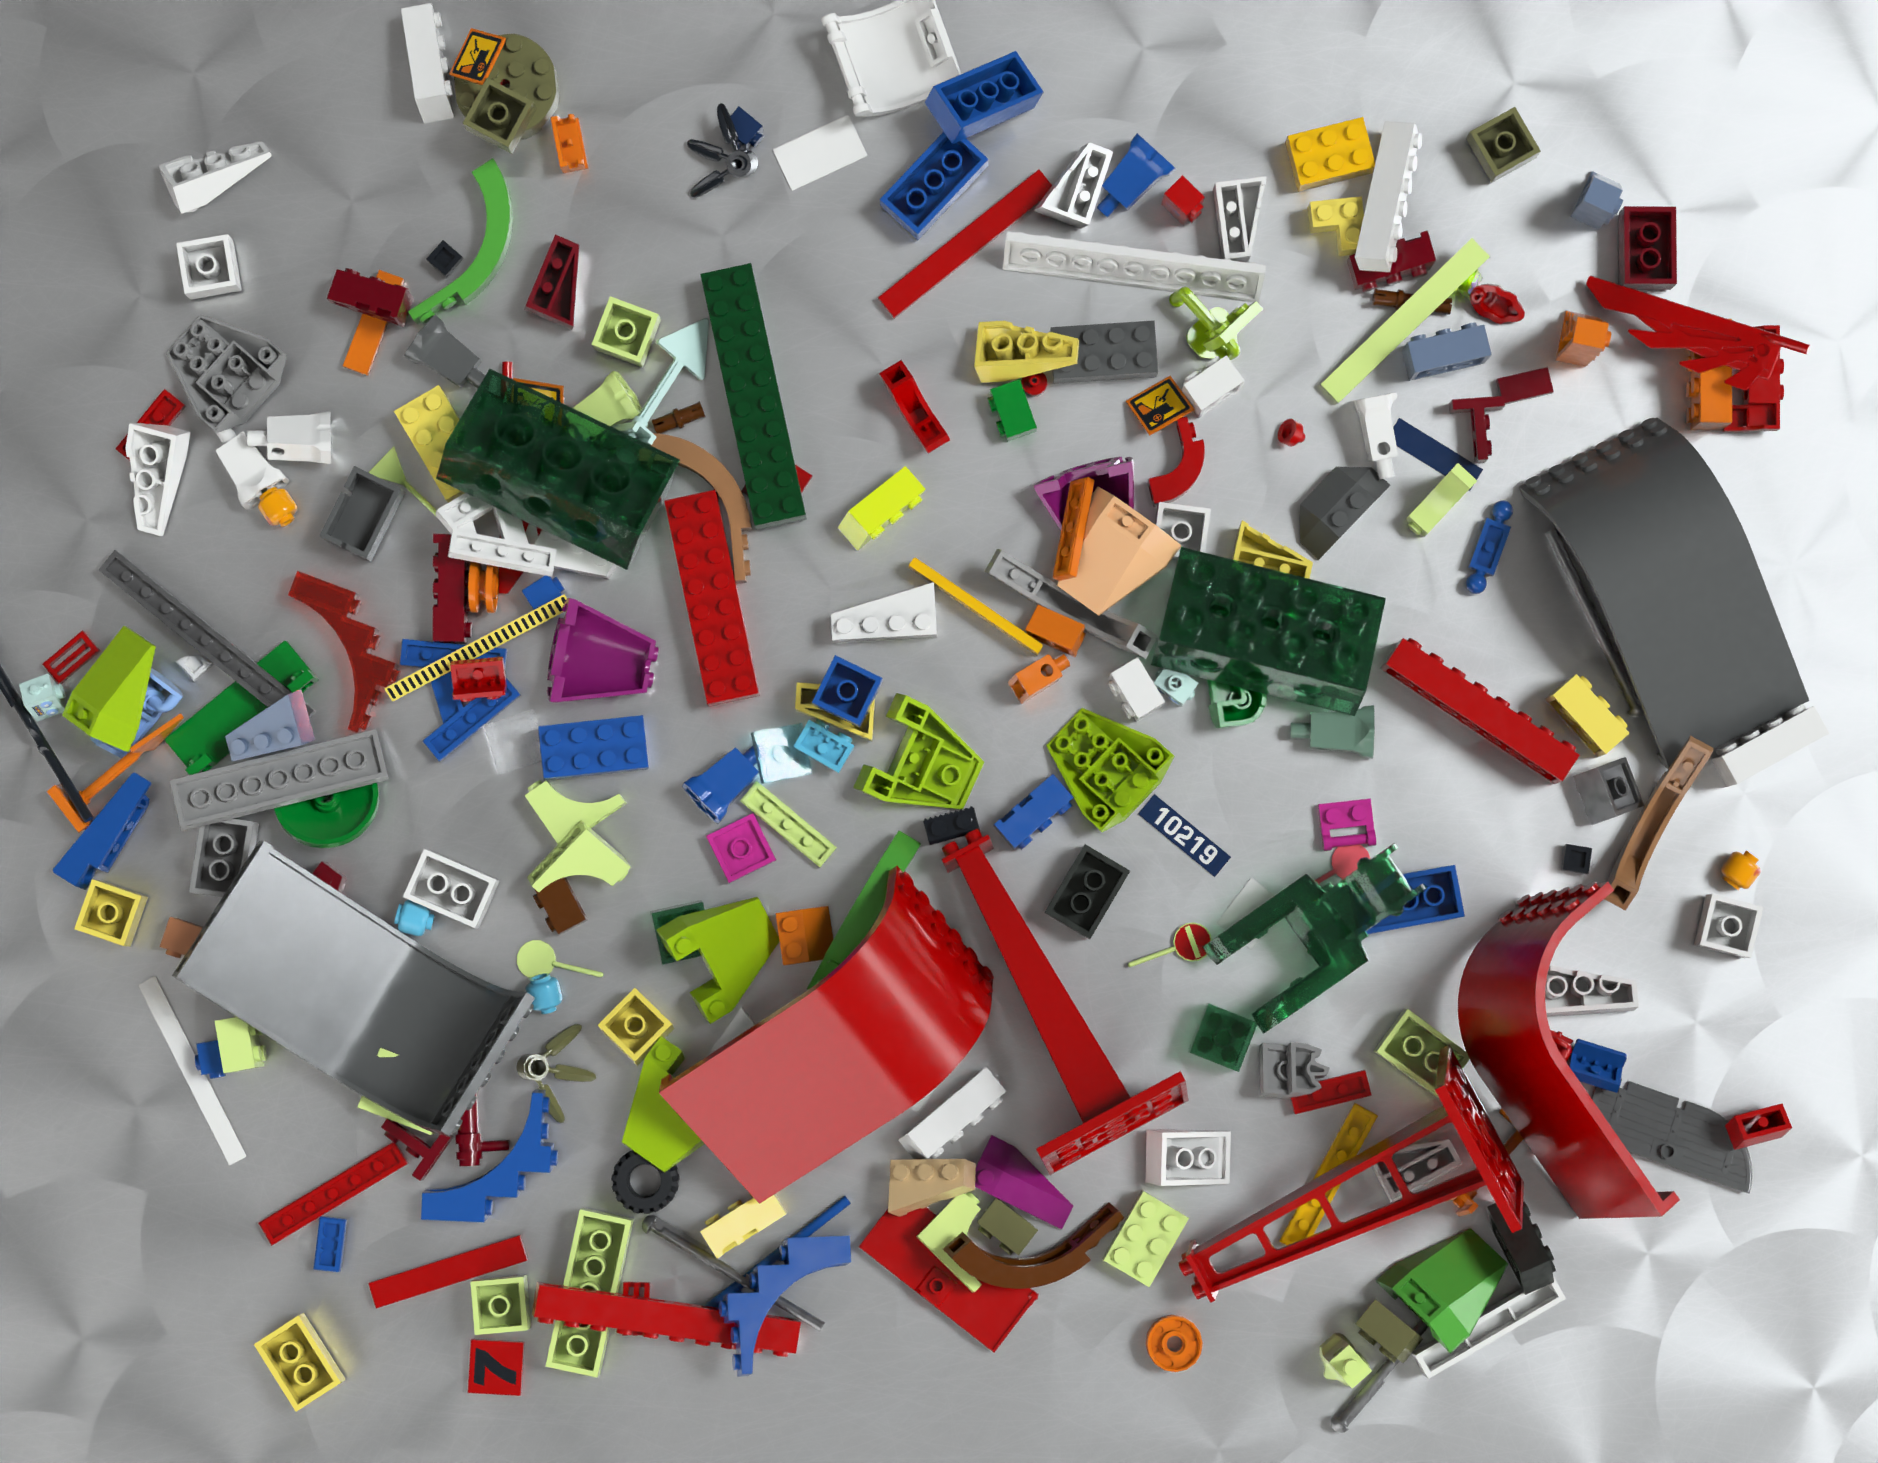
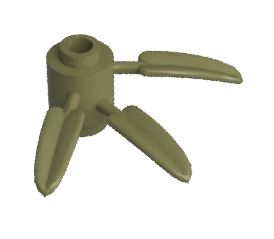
M580 1024L568 1027L548 1042L545 1046L547 1051L543 1055L525 1054L518 1060L516 1066L521 1078L536 1081L539 1086L537 1090H546L545 1097H550L549 1114L560 1123H564L565 1120L562 1109L549 1085H543L541 1079L548 1072L555 1073L554 1077L561 1080L590 1082L596 1079V1075L593 1072L577 1067L557 1064L555 1068H550L546 1059L549 1055L556 1056L579 1034L582 1029Z

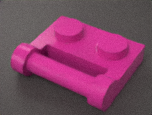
M1371 798L1318 804L1324 851H1330L1333 847L1360 844L1376 845ZM1365 826L1366 833L1330 836V830Z

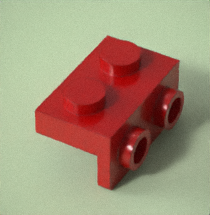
M503 657L451 661L453 700L460 699L462 702H468L480 697L498 699L505 695L507 682Z

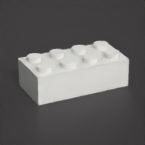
M1805 705L1796 707L1784 714L1786 719L1782 720L1780 717L1763 725L1762 729L1764 731L1761 733L1759 730L1751 732L1739 739L1741 744H1729L1716 751L1718 756L1713 758L1712 762L1725 785L1729 787L1739 784L1830 734L1815 706L1806 708Z

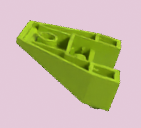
M896 693L886 717L908 727L888 772L885 773L875 767L864 764L853 788L885 802L963 809L984 761L929 706L907 695Z
M758 897L678 916L656 930L666 950L676 961L698 949L713 979L689 993L700 1013L710 1024L734 1010L780 942L779 936Z
M661 1036L644 1059L622 1143L665 1173L705 1143L659 1094L661 1079L668 1074L673 1076L685 1059L681 1049Z

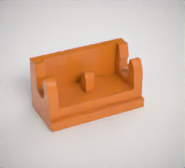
M568 114V117L560 119L559 116L550 117L562 172L568 173L588 169L579 118H575L574 114Z
M1041 605L1036 607L1025 629L1027 634L1035 640L1073 657H1076L1086 635L1083 632L1085 629L1084 624Z

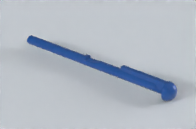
M846 1196L842 1197L791 1238L809 1237L851 1204ZM779 1247L753 1268L762 1265H773L778 1260L780 1261ZM751 1268L742 1276L746 1278V1274L749 1275L750 1273H753V1268ZM735 1281L704 1306L719 1308V1302L723 1301V1296L731 1293H743L741 1289L744 1286Z

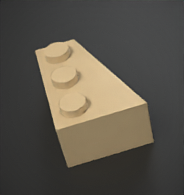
M966 1159L890 1160L888 1213L901 1217L913 1210L929 1207L930 1204L941 1200L945 1201L975 1190L976 1163Z

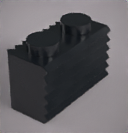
M972 806L969 809H960L959 812L955 810L952 813L950 811L949 815L945 813L944 816L940 814L939 817H930L929 820L925 818L923 821L929 845L963 837L975 829L980 831L976 813Z

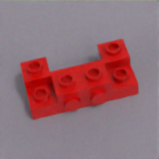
M1780 325L1755 326V328L1780 335ZM1780 353L1770 378L1766 380L1758 377L1747 391L1743 390V405H1732V423L1724 428L1723 432L1778 431L1780 429V400L1784 398V385L1780 384V374L1784 372V360L1780 359Z

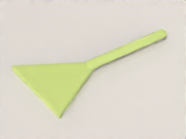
M393 446L368 473L403 485L435 515L436 509L406 481L395 447Z

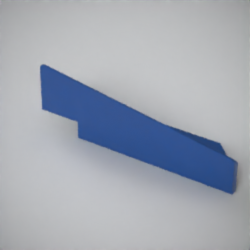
M132 773L53 868V872L72 885L84 890L88 888L97 869L108 873L149 806L150 799L145 794L151 786V782L137 773Z

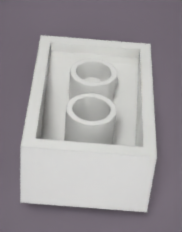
M1147 1130L1145 1183L1159 1186L1230 1184L1231 1131Z

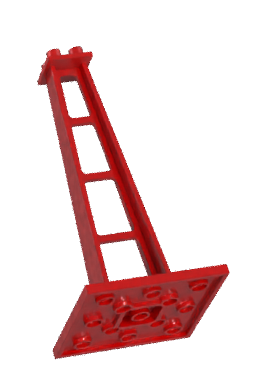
M975 829L965 835L968 843L967 846L959 849L955 841L943 846L942 851L945 858L941 860L948 873L960 867L1083 1124L1036 1148L1047 1171L1052 1175L1189 1101L1186 1080L1181 1071L1139 1094L1130 1097L985 857V853L994 849L989 835L983 837L979 829Z
M1448 1045L1440 1049L1435 1091L1443 1106L1203 1244L1198 1245L1196 1239L1191 1240L1187 1252L1181 1254L1182 1261L1179 1262V1267L1185 1277L1192 1273L1196 1275L1194 1277L1195 1284L1191 1285L1195 1297L1199 1300L1207 1296L1211 1303L1216 1300L1218 1290L1485 1185L1511 1232L1514 1233L1522 1229L1524 1181L1451 1046ZM1453 1123L1476 1168L1417 1193L1411 1192L1392 1158L1393 1154L1444 1125ZM1384 1162L1398 1186L1402 1198L1346 1222H1341L1337 1218L1325 1193L1376 1163ZM1312 1199L1318 1200L1331 1223V1227L1280 1249L1274 1248L1264 1231V1227ZM1249 1234L1257 1235L1265 1250L1263 1256L1223 1272L1215 1271L1210 1262V1256Z

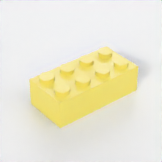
M439 385L394 411L448 503L493 477L488 465Z

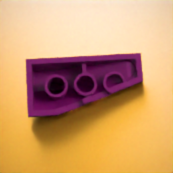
M991 1135L976 1165L975 1187L1062 1229L1073 1205L1015 1146Z

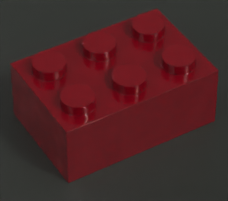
M1624 206L1619 212V285L1635 290H1671L1677 284L1676 207Z

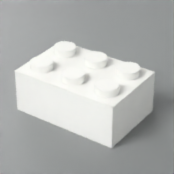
M424 849L403 897L479 929L500 880Z

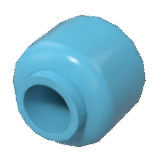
M406 900L404 904H399L394 924H398L400 932L422 936L426 929L431 930L435 915L430 914L431 909L411 900Z
M549 973L539 974L530 978V983L527 984L525 990L535 997L532 1002L534 1005L533 1010L541 1011V1014L556 1011V1006L563 1000L557 978L551 977Z

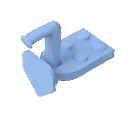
M151 668L150 672L151 678L148 681L139 729L131 747L142 740L162 713L171 711L183 698L181 690L153 668ZM164 688L171 693L166 700L161 692ZM90 738L97 746L121 759L129 753L96 738Z

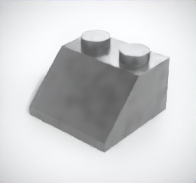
M1626 757L1573 776L1576 789L1580 793L1591 825L1644 806Z

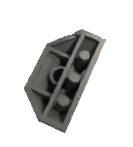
M1335 467L1300 504V543L1319 560L1389 488L1390 484L1385 479H1379L1378 473L1372 467Z

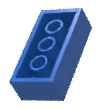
M1014 51L933 86L925 104L950 142L954 144L1034 109L1044 92L1018 53Z
M943 132L880 198V206L912 236L919 240L988 167L989 159L966 138L952 144Z
M643 715L538 726L544 781L647 770L649 768Z
M1455 865L1348 884L1358 936L1465 917Z

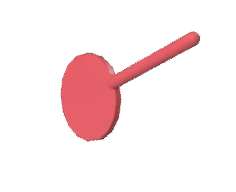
M1362 845L1338 847L1332 855L1331 865L1333 870L1294 892L1292 898L1298 897L1334 874H1337L1346 881L1361 879L1370 868L1368 851Z

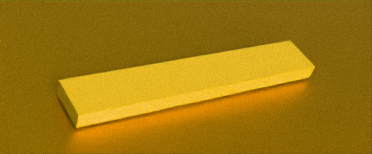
M912 559L909 569L928 582H934V586L1038 656L1043 648V644L919 559Z
M1354 1102L1312 1180L1356 1156L1378 1115ZM1341 1184L1325 1193L1329 1203H1331ZM1312 1199L1296 1208L1279 1242L1289 1245L1314 1234L1325 1214L1318 1200Z

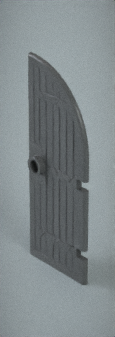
M1631 1081L1628 1082L1626 1090L1619 1088L1617 1093L1595 1086L1592 1100L1628 1152L1750 1194L1752 1163L1747 1147L1734 1150L1725 1127L1729 1121L1720 1114L1686 1101L1684 1109L1677 1108L1679 1098Z

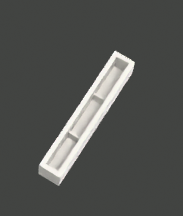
M1384 122L1355 253L1359 270L1390 272L1392 262H1396V242L1402 236L1401 219L1407 213L1406 196L1412 190L1411 173L1417 167L1416 150L1420 149L1422 144V135L1418 133L1415 123Z
M1555 1279L1554 1283L1527 1295L1524 1294L1521 1288L1485 1309L1470 1336L1452 1353H1449L1434 1339L1413 1351L1412 1355L1424 1376L1429 1379L1560 1303L1566 1297Z

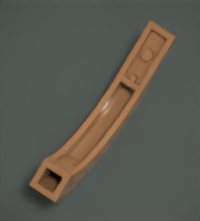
M653 433L656 436L653 444L640 447L641 461L643 463L662 462L681 466L699 475L716 490L724 503L729 517L735 582L747 583L746 576H751L750 560H745L744 550H749L748 536L747 534L743 535L742 531L753 529L747 503L735 479L723 464L703 448L679 437Z
M1692 736L1688 738L1668 771H1665L1633 825L1608 879L1614 891L1605 900L1626 911L1639 891L1642 877L1660 837L1683 797L1712 755L1713 747Z

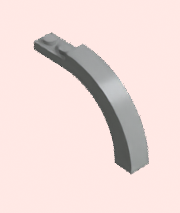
M1000 549L996 550L984 571L1019 592L1033 603L1084 624V631L1146 659L1158 638V635L1139 623L1120 617L1107 610L1098 616L1059 588L1055 582Z

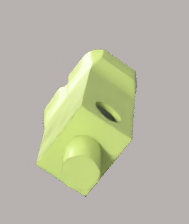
M612 371L597 390L567 412L572 423L563 428L562 434H559V436L566 445L580 436L584 441L592 442L608 433L613 425L633 420L635 416L639 415L642 407L636 394L628 386L619 372Z
M1334 1333L1320 1346L1319 1353L1324 1364V1377L1326 1379L1338 1380L1353 1389L1372 1372L1367 1360L1360 1352L1355 1351L1354 1345L1343 1334Z

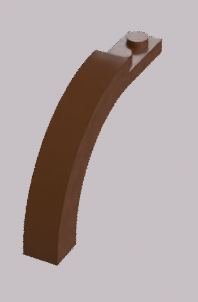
M1107 1203L1063 1243L1047 1252L1031 1257L1007 1258L991 1254L975 1245L963 1231L945 1246L943 1250L963 1270L980 1281L1003 1288H1034L1059 1281L1091 1261L1086 1252L1097 1246L1100 1239L1108 1232L1115 1230L1124 1219V1216L1111 1203Z

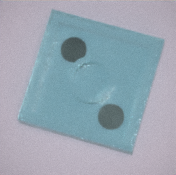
M802 723L751 733L761 784L812 774L809 756L793 747L803 731Z

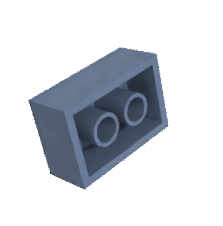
M1476 322L1461 326V330L1454 332L1451 331V328L1439 330L1435 332V336L1426 338L1425 334L1411 337V341L1407 342L1402 350L1409 381L1481 365L1492 355L1485 325L1477 326Z

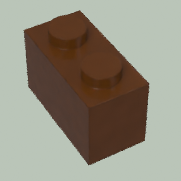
M566 877L550 883L540 892L535 890L536 894L533 895V898L539 909L544 907L549 917L545 918V921L551 932L556 931L561 935L588 921Z

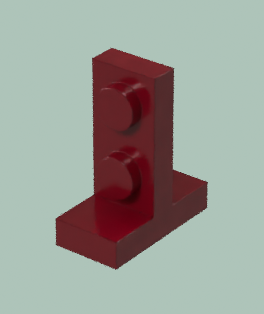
M1504 396L1452 399L1449 403L1450 414L1470 412L1474 464L1485 463L1488 460V456L1492 455L1491 440H1487L1486 430L1490 429V419L1488 414L1485 415V411L1502 410L1505 407Z
M386 1119L381 1126L386 1131L384 1135L395 1143L401 1141L407 1146L405 1150L416 1158H419L420 1155L423 1157L412 1174L419 1181L425 1179L454 1138L453 1135L445 1136L440 1134L431 1147L398 1122Z

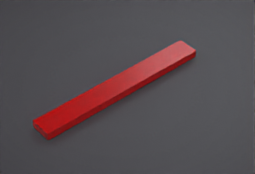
M1037 170L880 295L878 300L895 319L1036 207L1052 187V184L1040 170Z

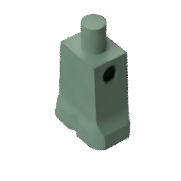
M1374 705L1363 706L1356 711L1311 713L1310 723H1291L1290 738L1310 739V749L1353 752L1361 757L1373 759L1375 733Z

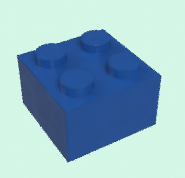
M835 655L812 704L860 728L883 682V678Z

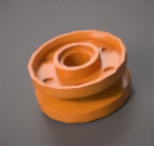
M470 562L468 580L470 612L478 613L482 601H485L488 613L496 612L499 594L498 566L486 565V570H482L481 563Z
M1168 1315L1161 1317L1152 1324L1147 1332L1145 1344L1148 1355L1157 1366L1166 1371L1179 1372L1187 1370L1196 1363L1201 1355L1203 1343L1201 1334L1194 1323L1183 1316ZM1172 1336H1178L1181 1340V1346L1177 1350H1169L1167 1347L1168 1339Z

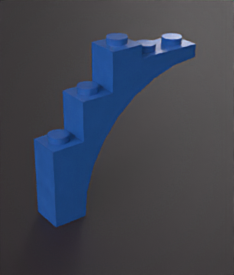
M534 1090L532 1092L530 1111L524 1130L505 1159L485 1175L468 1183L449 1188L426 1189L422 1193L421 1220L485 1222L488 1219V1215H492L493 1200L489 1199V1196L517 1198L520 1195V1191L525 1190L526 1177L521 1175V1171L550 1173L553 1166H557L558 1150H554V1143L544 1142V1139H548L549 1124L544 1123L545 1113H549L550 1097H545L546 1090Z
M850 1236L787 1238L783 1241V1245L779 1246L780 1261H784V1265L756 1266L753 1268V1273L749 1274L750 1289H754V1293H731L723 1296V1301L719 1302L720 1317H724V1323H735V1327L731 1328V1341L736 1343V1354L732 1356L733 1370H737V1377L753 1374V1352L758 1332L766 1314L778 1297L794 1282L808 1274L825 1268L845 1266L851 1263Z

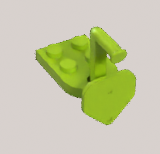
M1188 287L1180 288L1169 297V302L1172 306L1180 307L1185 303L1199 319L1188 330L1186 339L1194 352L1200 358L1213 359L1217 356L1222 359L1226 355L1230 360L1238 357L1240 348L1237 343V333L1263 310L1257 301L1250 305L1244 303L1239 308H1235L1230 314L1220 307L1208 310Z

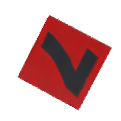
M471 1339L468 1393L521 1396L525 1342Z

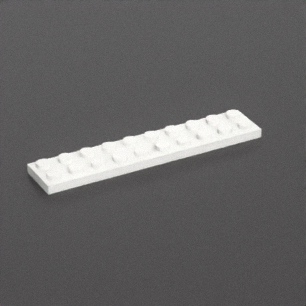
M1007 232L1003 270L1172 292L1182 287H1188L1196 295L1249 302L1257 301V303H1259L1266 271V265L1255 262L1246 263L1230 259L1208 258L1202 255L1192 256L1178 252L1154 251L1148 248H1131L1125 245L1115 246L1100 242L1077 241L1071 238L1061 239L1048 235H1030L1023 232Z

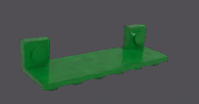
M283 641L257 663L292 693L302 690L303 694L319 680L287 641ZM235 681L171 733L165 741L187 767L185 771L189 775L209 771L230 754L225 736L268 707Z

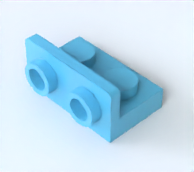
M816 719L815 722L808 720L793 747L839 773L850 753L855 748L851 744L853 739L841 732L835 735L828 731L830 726L819 719Z

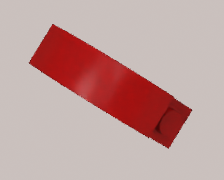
M902 360L879 373L900 413L927 453L950 441L948 434L931 411L913 376Z
M1187 417L1176 420L1182 448L1180 464L1172 472L1149 478L1147 481L1153 507L1158 506L1159 502L1171 503L1182 497L1194 485L1201 472L1205 456L1204 440L1193 442L1192 438H1196V431L1193 422L1189 423Z

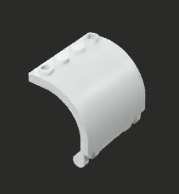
M896 0L888 5L861 14L838 17L835 13L821 18L823 27H826L828 30L827 38L829 44H832L848 87V97L853 100L855 116L870 117L884 115L918 105L926 101L933 86L961 75L935 0Z

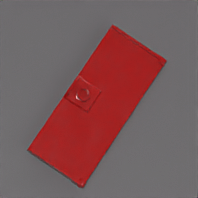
M926 1207L913 1210L899 1217L888 1213L887 1209L859 1245V1248L995 1353L1026 1310L1038 1299L1039 1294L1030 1288H1003L988 1284L979 1279L977 1280L982 1285L972 1293L916 1237L937 1216Z

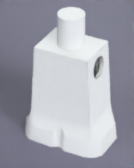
M1396 392L1353 401L1360 419L1368 461H1376L1379 479L1394 477L1391 457L1398 456L1390 410L1392 403L1397 398Z
M330 411L310 415L267 417V430H247V445L267 446L268 460L311 461L331 464Z
M232 428L216 433L224 445L215 451L235 483L238 499L246 510L257 506L261 501L259 499L260 496L268 489L273 487L282 489L290 482L279 469L272 467L257 446L247 445V434L244 431L237 436Z

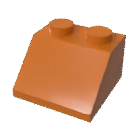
M829 906L775 913L783 966L823 960L833 941Z

